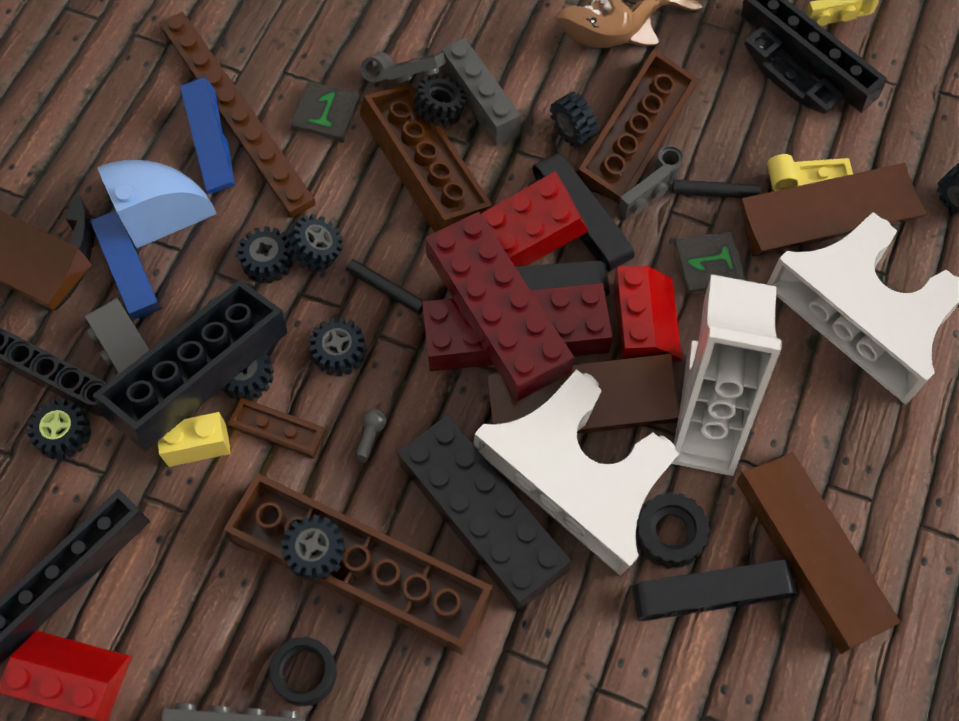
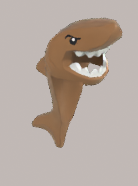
M593 0L591 6L580 7L572 5L562 9L557 13V20L559 26L572 40L587 48L603 49L619 46L624 43L654 46L659 41L650 24V16L661 6L667 5L687 11H699L702 9V5L696 0H640L629 8L621 0H601L600 3H604L603 8L609 11L607 15H603L598 6L600 0Z

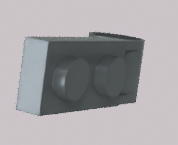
M377 52L364 59L360 69L362 76L369 82L398 78L399 82H404L415 78L414 74L423 72V76L438 73L439 67L447 63L444 52L393 64L388 54ZM374 61L380 65V73L374 69Z
M672 145L661 148L654 172L620 197L618 213L625 220L632 214L637 215L641 213L652 199L662 197L668 190V186L673 183V180L678 179L684 160V154L680 148Z

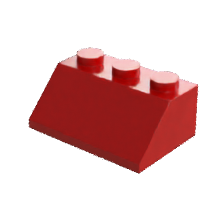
M647 265L617 266L613 285L620 358L629 359L671 354L672 362L681 361L682 354L673 279Z
M35 631L10 657L0 680V694L85 719L108 721L132 657Z

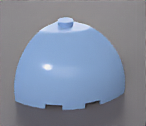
M122 160L97 167L111 201L136 248L217 214L204 191L188 176L170 166L147 160Z

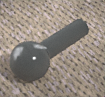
M370 409L362 417V425L365 430L355 455V459L359 462H367L376 433L381 432L386 426V416L381 410Z

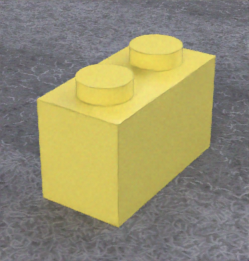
M219 412L184 419L158 441L159 455L168 467L231 454L227 425Z

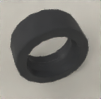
M310 637L293 638L283 643L274 653L270 663V681L274 690L288 703L297 706H311L324 700L332 691L337 678V665L330 650L319 640ZM308 651L316 654L321 659L324 674L321 682L314 689L307 692H298L292 690L286 684L284 667L292 655Z

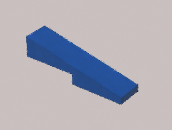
M206 77L181 85L180 88L206 191L212 194L235 186L228 140L222 133L215 88Z
M115 210L90 220L131 318L136 320L160 310L161 306L141 264L139 255L117 211Z

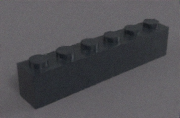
M743 0L742 18L757 30L765 26L783 42L781 46L783 51L819 80L825 78L844 95L843 99L860 113L881 96L887 78L790 1Z
M119 489L0 599V664L150 522L141 510Z

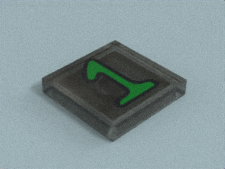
M308 81L291 121V130L344 143L361 101L360 93Z
M732 231L675 239L674 246L687 294L706 292L711 275L746 281Z

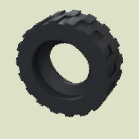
M668 492L665 495L659 494L655 496L653 500H649L638 516L636 539L639 550H642L643 556L647 560L650 559L657 566L662 565L668 569L677 567L678 569L684 567L685 564H691L699 557L708 542L707 538L710 535V528H708L709 520L704 514V509L698 506L694 499H689L681 493L673 494V492ZM673 515L685 522L688 536L682 544L670 546L664 544L658 538L656 525L661 518Z

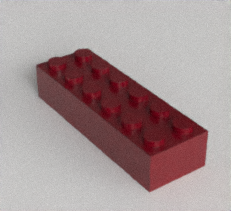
M480 212L425 237L428 259L516 401L572 373L573 354Z
M603 283L531 290L573 356L609 353L612 331ZM453 298L422 301L430 372L494 365Z

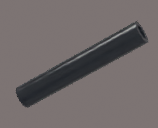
M674 179L672 193L746 198L760 195V185Z
M355 259L348 263L346 267L348 273L418 315L423 312L422 301L424 300Z

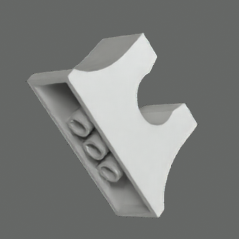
M873 212L850 234L828 247L809 252L786 251L779 258L767 285L776 286V296L906 405L935 373L932 365V344L938 327L959 305V277L944 270L929 278L922 289L913 293H900L886 287L877 277L875 267L897 230L887 220L880 218Z
M711 275L704 298L699 340H692L686 359L682 398L674 439V450L679 455L671 464L730 476L734 475L781 351V340L777 339L775 331L776 286Z
M576 369L558 391L532 413L508 423L483 424L474 434L473 445L491 466L621 576L639 556L636 548V525L642 504L652 486L679 453L674 450L675 446L669 439L662 435L658 437L655 433H651L635 444L628 457L618 463L601 464L587 457L578 444L577 432L586 425L602 390L598 387V382L587 373L582 374Z

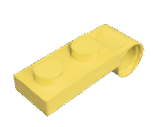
M817 0L809 2L805 14L820 26H825L830 23L846 22L860 16L870 15L875 11L879 0Z
M780 154L770 158L767 162L773 191L853 174L849 158L793 162L791 155Z

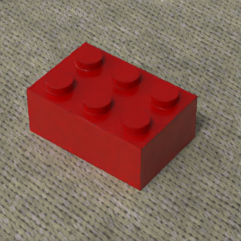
M556 171L481 213L515 267L528 266L589 231Z

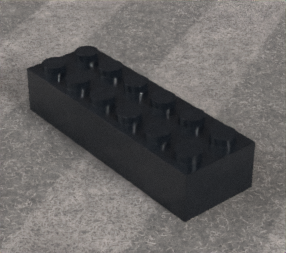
M238 280L93 394L103 417L143 451H147L287 334L283 311L243 281Z
M449 415L445 416L397 452L399 465L518 612L569 571L572 562Z

